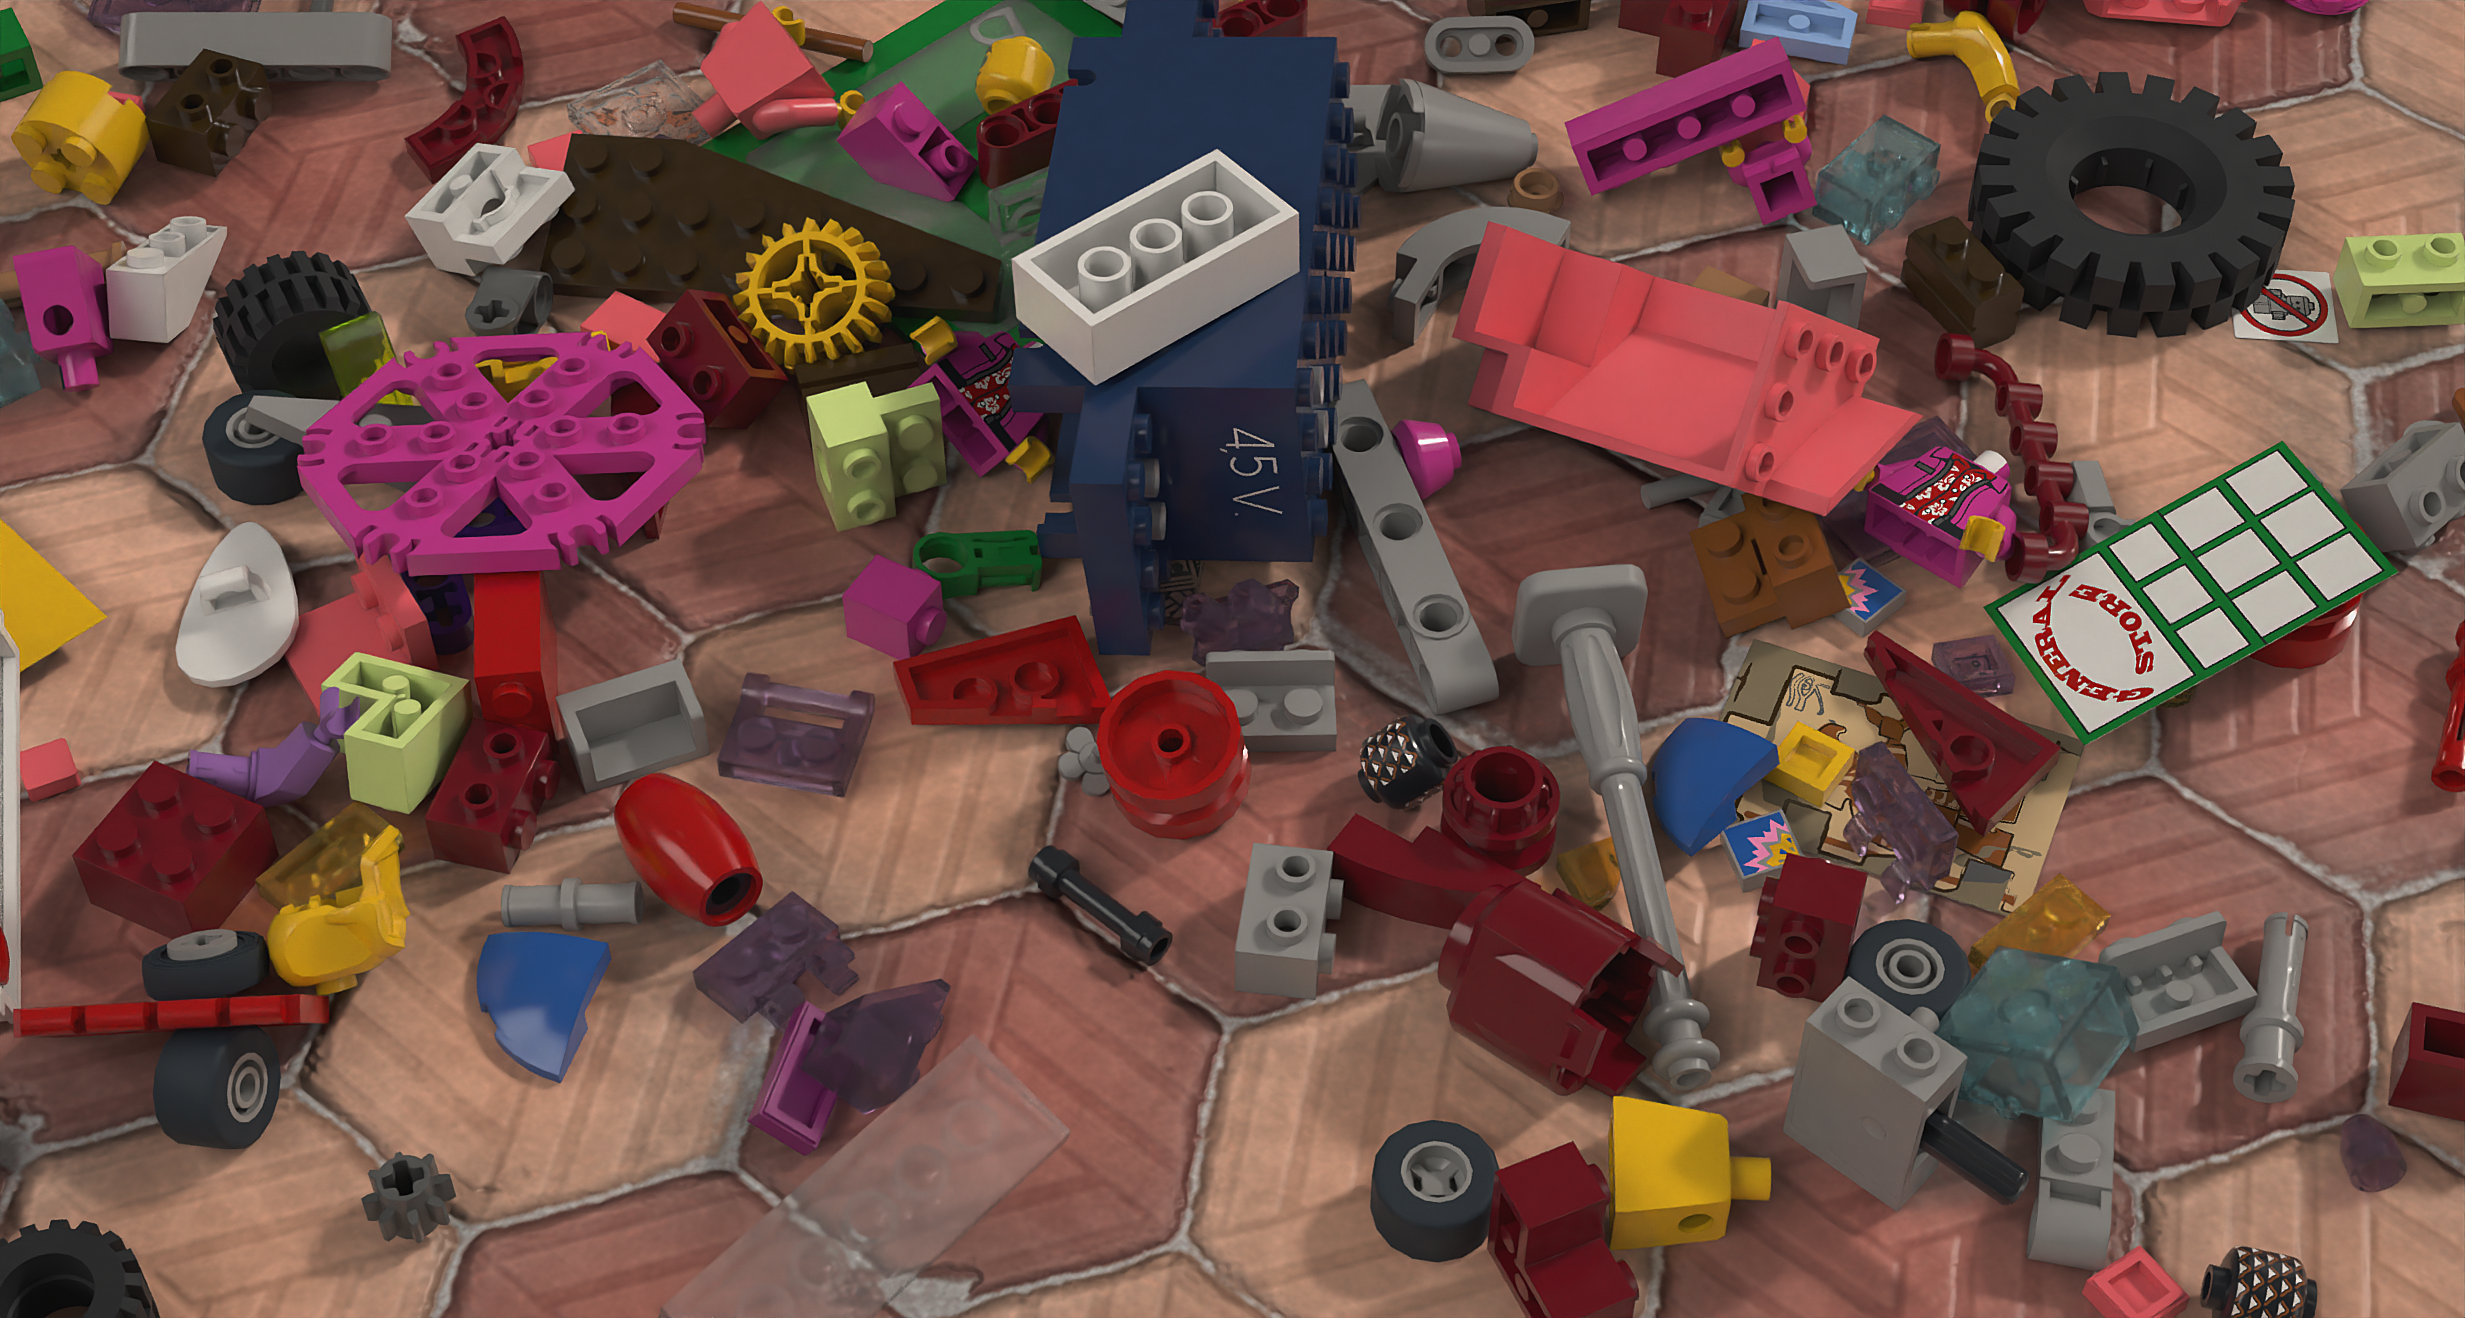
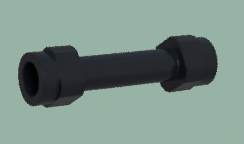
M1048 845L1041 849L1033 858L1028 869V876L1038 884V888L1052 899H1059L1062 895H1065L1120 936L1121 950L1135 961H1142L1147 966H1152L1166 954L1172 943L1173 935L1163 927V923L1147 911L1135 915L1080 874L1079 861L1063 849L1059 850L1053 845Z

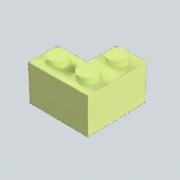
M355 652L321 684L322 692L329 687L335 686L339 688L338 708L347 707L356 697H360V718L343 734L344 739H337L340 745V752L346 754L350 797L352 800L379 806L385 810L410 814L445 777L474 719L470 680Z

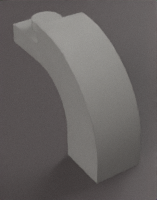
M1483 207L1449 214L1425 225L1412 234L1396 252L1395 283L1387 303V311L1393 313L1392 339L1414 346L1438 306L1450 295L1468 287L1488 221L1511 227L1566 249H1569L1571 221L1524 208Z

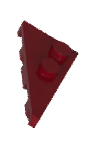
M1875 630L1868 637L1863 656L1974 830L1985 837L2057 764L2061 747L1879 631Z

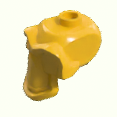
M389 825L363 849L360 858L363 885L335 892L336 900L331 898L321 900L319 895L311 896L308 904L294 907L293 904L286 905L280 909V913L273 917L267 932L268 956L277 975L291 986L306 987L315 985L317 995L319 996L343 991L358 985L355 974L380 966L387 957L393 956L405 948L407 929L405 919L410 915V912L404 901L400 884L399 846L395 840L400 834L398 828Z

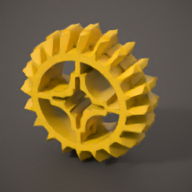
M807 217L802 232L796 233L791 225L783 223L782 234L784 238L775 242L773 238L763 235L762 244L766 251L762 255L746 252V262L753 271L736 273V283L743 291L732 296L733 304L742 313L738 318L747 322L751 327L752 331L750 334L759 338L765 346V351L770 353L778 366L783 363L785 364L789 374L795 375L794 365L806 362L812 364L814 361L827 358L836 360L843 355L864 352L865 350L861 344L865 340L881 343L882 334L875 324L892 322V313L888 306L884 304L895 299V291L891 284L886 282L890 278L891 272L886 262L879 260L880 252L876 245L870 241L863 243L864 239L857 229L850 227L843 232L839 223L830 218L820 231L815 220ZM822 261L835 262L850 268L856 273L857 280L844 281L842 276H829L823 267ZM794 271V273L790 277L785 279L790 273ZM817 285L819 286V288H820V290H821V291H819V292H817ZM784 314L787 320H799L805 329V335H796L780 330L773 325L772 315ZM845 315L838 323L832 326L835 320Z

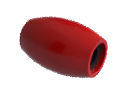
M652 773L641 777L622 793L614 809V822L622 848L638 876L657 897L677 912L710 927L729 925L743 917L754 906L763 887V878L751 844L740 826L716 800L696 786L665 773Z

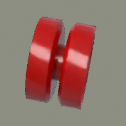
M1173 670L1156 672L1138 677L1117 692L1102 713L1096 739L1102 767L1117 808L1132 826L1156 838L1185 840L1211 833L1234 816L1248 794L1252 767L1235 704L1217 683L1194 672Z

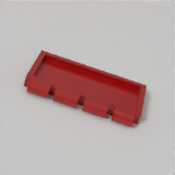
M305 994L13 1009L14 1038H62L174 1032L176 1029L250 1025L273 1027L330 1024L329 996Z

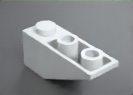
M184 216L173 218L167 226L157 233L149 235V239L135 249L127 251V255L107 268L106 282L110 338L168 343L186 329L192 320L227 237V227L206 225V220L201 217Z

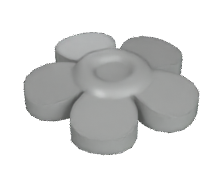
M1076 727L1066 737L1065 744L1070 753H1065L1060 757L1058 771L1062 778L1067 781L1079 780L1084 775L1081 782L1082 791L1091 797L1104 796L1108 792L1110 785L1102 767L1096 739L1094 742L1093 735L1087 728Z

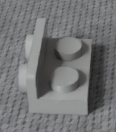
M1307 649L1293 651L1233 650L1229 652H1209L1206 654V678L1217 683L1234 702L1247 752L1336 751L1335 654L1333 651Z

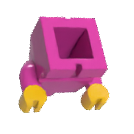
M1799 115L1793 116L1794 122L1789 123L1788 119L1781 123L1785 137L1782 140L1762 142L1756 150L1745 154L1740 141L1737 139L1731 142L1732 146L1727 147L1725 144L1719 147L1721 159L1726 165L1733 183L1750 189L1763 225L1787 217L1788 214H1795L1817 205L1804 166L1811 157L1812 147L1807 136L1804 120Z

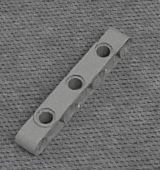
M1364 379L1345 383L1342 386L1341 400L1329 402V408H1336L1338 416L1336 445H1327L1325 453L1332 454V482L1432 713L1435 716L1497 700L1499 697L1498 681L1490 654L1374 396Z

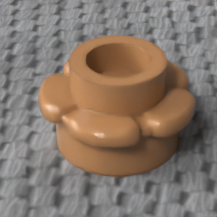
M1529 168L1519 172L1514 178V183L1510 186L1511 194L1507 196L1510 207L1535 210L1546 214H1551L1552 210H1559L1564 201V195L1559 191L1558 178L1552 172L1542 168Z

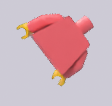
M760 0L740 21L730 22L722 27L712 51L701 62L700 70L717 92L696 108L692 114L713 139L739 119L757 140H764L773 134L799 128L834 126L837 120L839 128L843 131L859 107L865 103V98L860 92L850 90L841 96L839 103H836L833 99L836 93L800 48L805 42V21L799 18L793 20V12L785 6H778L771 13Z

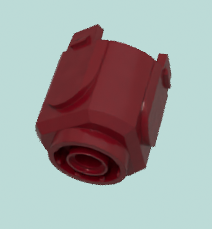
M1524 880L1508 887L1502 884L1492 885L1483 890L1469 903L1455 922L1445 941L1438 963L1437 974L1440 985L1451 991L1446 1006L1449 1022L1454 1031L1557 1095H1571L1581 1090L1586 1084L1613 1098V1096H1620L1646 1067L1647 1058L1627 1044L1625 1040L1634 1028L1647 1002L1655 980L1657 967L1678 978L1684 966L1672 955L1665 952L1662 945L1649 935L1646 939H1643L1559 888H1556L1551 895L1529 881Z

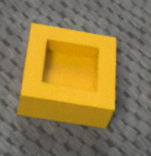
M1797 721L1777 748L1780 764L1765 775L1764 779L1821 808L1852 766L1855 749Z

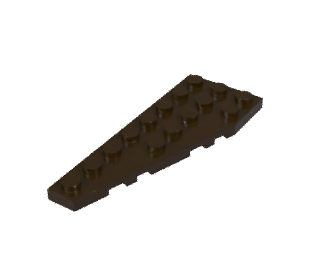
M571 134L563 172L567 174L575 191L559 206L558 213L551 220L540 272H547L552 278L553 295L609 298L615 291H618L636 300L676 303L687 289L726 293L733 302L732 296L743 291L736 283V273L753 271L746 262V252L762 255L766 251L762 244L763 235L769 236L777 242L784 238L782 234L783 223L791 225L794 231L799 233L802 232L803 225L808 217L815 220L821 231L831 218L839 223L843 232L853 227L861 233L864 239L863 243L870 241L876 245L880 252L879 260L885 261L891 272L890 278L886 282L890 283L894 289L895 299L884 305L888 306L892 317L933 319L937 316L943 320L996 323L1005 275L1000 259L682 139ZM822 261L823 267L829 276H842L844 281L857 280L856 273L850 268L839 263ZM794 271L790 273L785 279L790 277L794 273ZM817 285V292H819V291H821V290H820L819 286Z

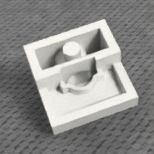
M476 143L404 217L437 270L476 276L492 263L504 265L507 261L516 257L523 249V244L533 233L558 213L559 206L575 191V188L567 174L563 171L526 166L516 148Z

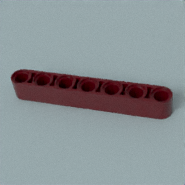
M1244 0L1218 12L1217 19H1212L1213 28H1222L1224 37H1307L1308 0ZM1077 79L1067 80L980 121L976 128L979 178L984 185L998 191H1009L1048 174L1064 86H1078Z

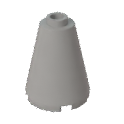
M1398 79L1401 85L1391 84L1386 92L1376 127V140L1386 141L1385 158H1375L1379 183L1386 192L1407 193L1515 178L1519 172L1533 166L1536 161L1538 138L1535 133H1531L1529 123L1523 119L1413 79Z

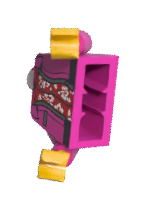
M934 317L909 336L912 340H916L921 344L923 353L926 355L924 360L927 365L930 366L934 362L936 363L907 389L933 383L940 398L942 431L979 477H982L1005 458L1009 465L1014 464L1017 469L1025 472L1027 476L1026 481L1030 485L1033 484L1054 463V457L1046 446L1050 426L1047 413L1013 412L1008 381L1014 349L1020 348V346L1009 333L999 331L985 338L978 331H953L942 318ZM1031 341L1022 348H1038L1043 346V344Z
M1935 447L1919 458L1887 465L1877 463L1853 488L1858 492L1863 490L1868 492L1864 527L1865 535L1959 589L1968 582L1983 559L1991 562H2002L2008 560L2014 553L2015 540L2013 539V533L2016 532V515L2009 508L2012 487L2007 479L2010 476V468L2006 460L1997 452L1986 450L1971 461L1947 447Z

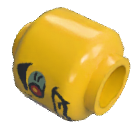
M1016 36L1014 38L997 40L986 50L976 77L974 90L984 110L989 115H992L1050 89L1055 74V67L1041 45L1029 37Z

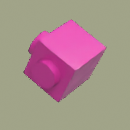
M876 554L842 595L847 637L898 660L917 656L927 645H934L942 635L946 625L947 615L943 611L941 582L933 579L922 570L910 569Z

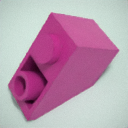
M902 81L862 104L836 139L843 149L875 181L945 202L955 199L978 165V161Z

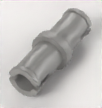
M564 878L562 885H504L501 895L502 921L507 928L525 925H562L565 931H580L584 924H641L644 913L643 888L639 881H631L630 883L583 884L580 878Z

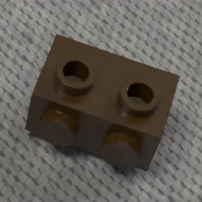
M203 49L145 118L157 161L217 177L228 162L239 154L245 141L257 126L268 118L271 109L274 107L273 96L268 87L263 64Z

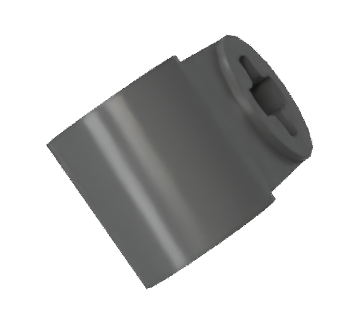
M499 266L487 267L471 304L466 308L465 318L469 329L475 333L476 337L538 334L542 324H545L551 312L553 303L552 278L547 272Z

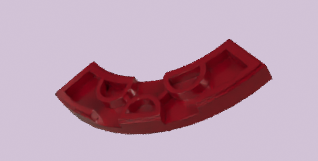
M505 16L456 35L458 51L467 64V86L461 100L455 101L447 111L430 125L404 138L407 153L432 185L439 182L476 143L494 145L510 126L519 109L525 87V68L519 40Z

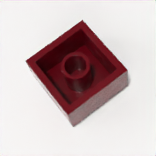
M154 760L73 853L72 857L91 904L173 940L194 932L219 929L278 858L279 853L263 806Z

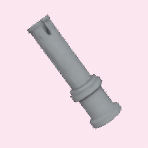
M2287 912L2274 913L2264 921V939L2256 990L2258 996L2254 1010L2244 1017L2240 1026V1039L2245 1049L2243 1059L2234 1067L2233 1084L2237 1091L2257 1102H2283L2291 1098L2297 1091L2298 1074L2292 1065L2294 1053L2298 1052L2303 1045L2304 1029L2295 1015L2305 941L2308 937L2309 926L2303 918L2294 915L2291 935H2286Z

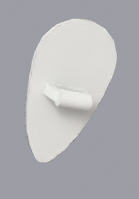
M245 522L233 528L215 548L193 588L181 621L175 651L179 668L195 684L214 688L236 685L254 678L278 662L294 641L299 626L298 598L292 573L280 545L270 532L259 524Z

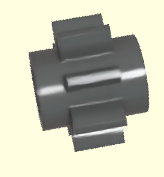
M397 1152L395 1157L383 1164L379 1170L370 1169L368 1172L374 1193L367 1194L361 1200L368 1221L379 1222L384 1240L389 1242L397 1235L404 1239H415L417 1243H421L424 1236L433 1232L439 1224L448 1225L450 1223L444 1202L456 1197L450 1174H439L434 1155L429 1153L420 1159L416 1156L403 1155L401 1152Z

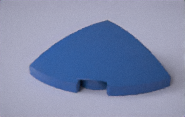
M1686 718L1663 743L1651 771L1656 795L1652 798L1653 809L1662 830L1679 849L1692 857L1729 825L1737 820L1734 801L1780 764L1777 745L1757 734L1726 722L1707 718Z
M521 931L488 935L480 955L477 970L479 1004L482 1012H489L491 1019L497 1027L494 1034L496 1042L515 1062L543 1078L558 1083L562 1082L588 1030L585 1011L611 961L608 943L545 932Z

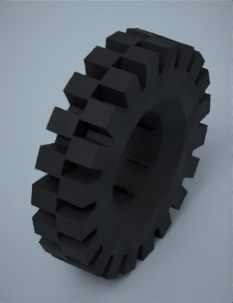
M2099 72L2095 92L2093 93L2080 74L2055 79L2051 95L2041 87L2036 86L2017 96L2015 110L2005 106L1991 121L1989 134L1984 133L1969 197L1968 221L1973 222L1971 232L2003 265L2005 272L2011 274L2016 280L2021 279L2020 285L2025 289L2022 301L2041 312L2061 296L2064 300L2059 321L2087 330L2095 312L2100 310L2107 312V335L2137 338L2142 316H2148L2157 338L2185 335L2190 317L2203 330L2228 321L2231 307L2243 312L2260 297L2262 286H2269L2279 263L2295 205V200L2291 199L2295 184L2290 166H2280L2283 152L2270 134L2253 138L2257 122L2238 107L2215 118L2220 97L2194 86L2179 103L2171 100L2175 84L2173 79L2147 74L2143 93L2139 94L2132 93L2127 72ZM2096 187H2131L2161 198L2176 210L2182 220L2179 226L2161 233H2124L2096 223L2076 206L2074 200L2075 196L2079 193Z

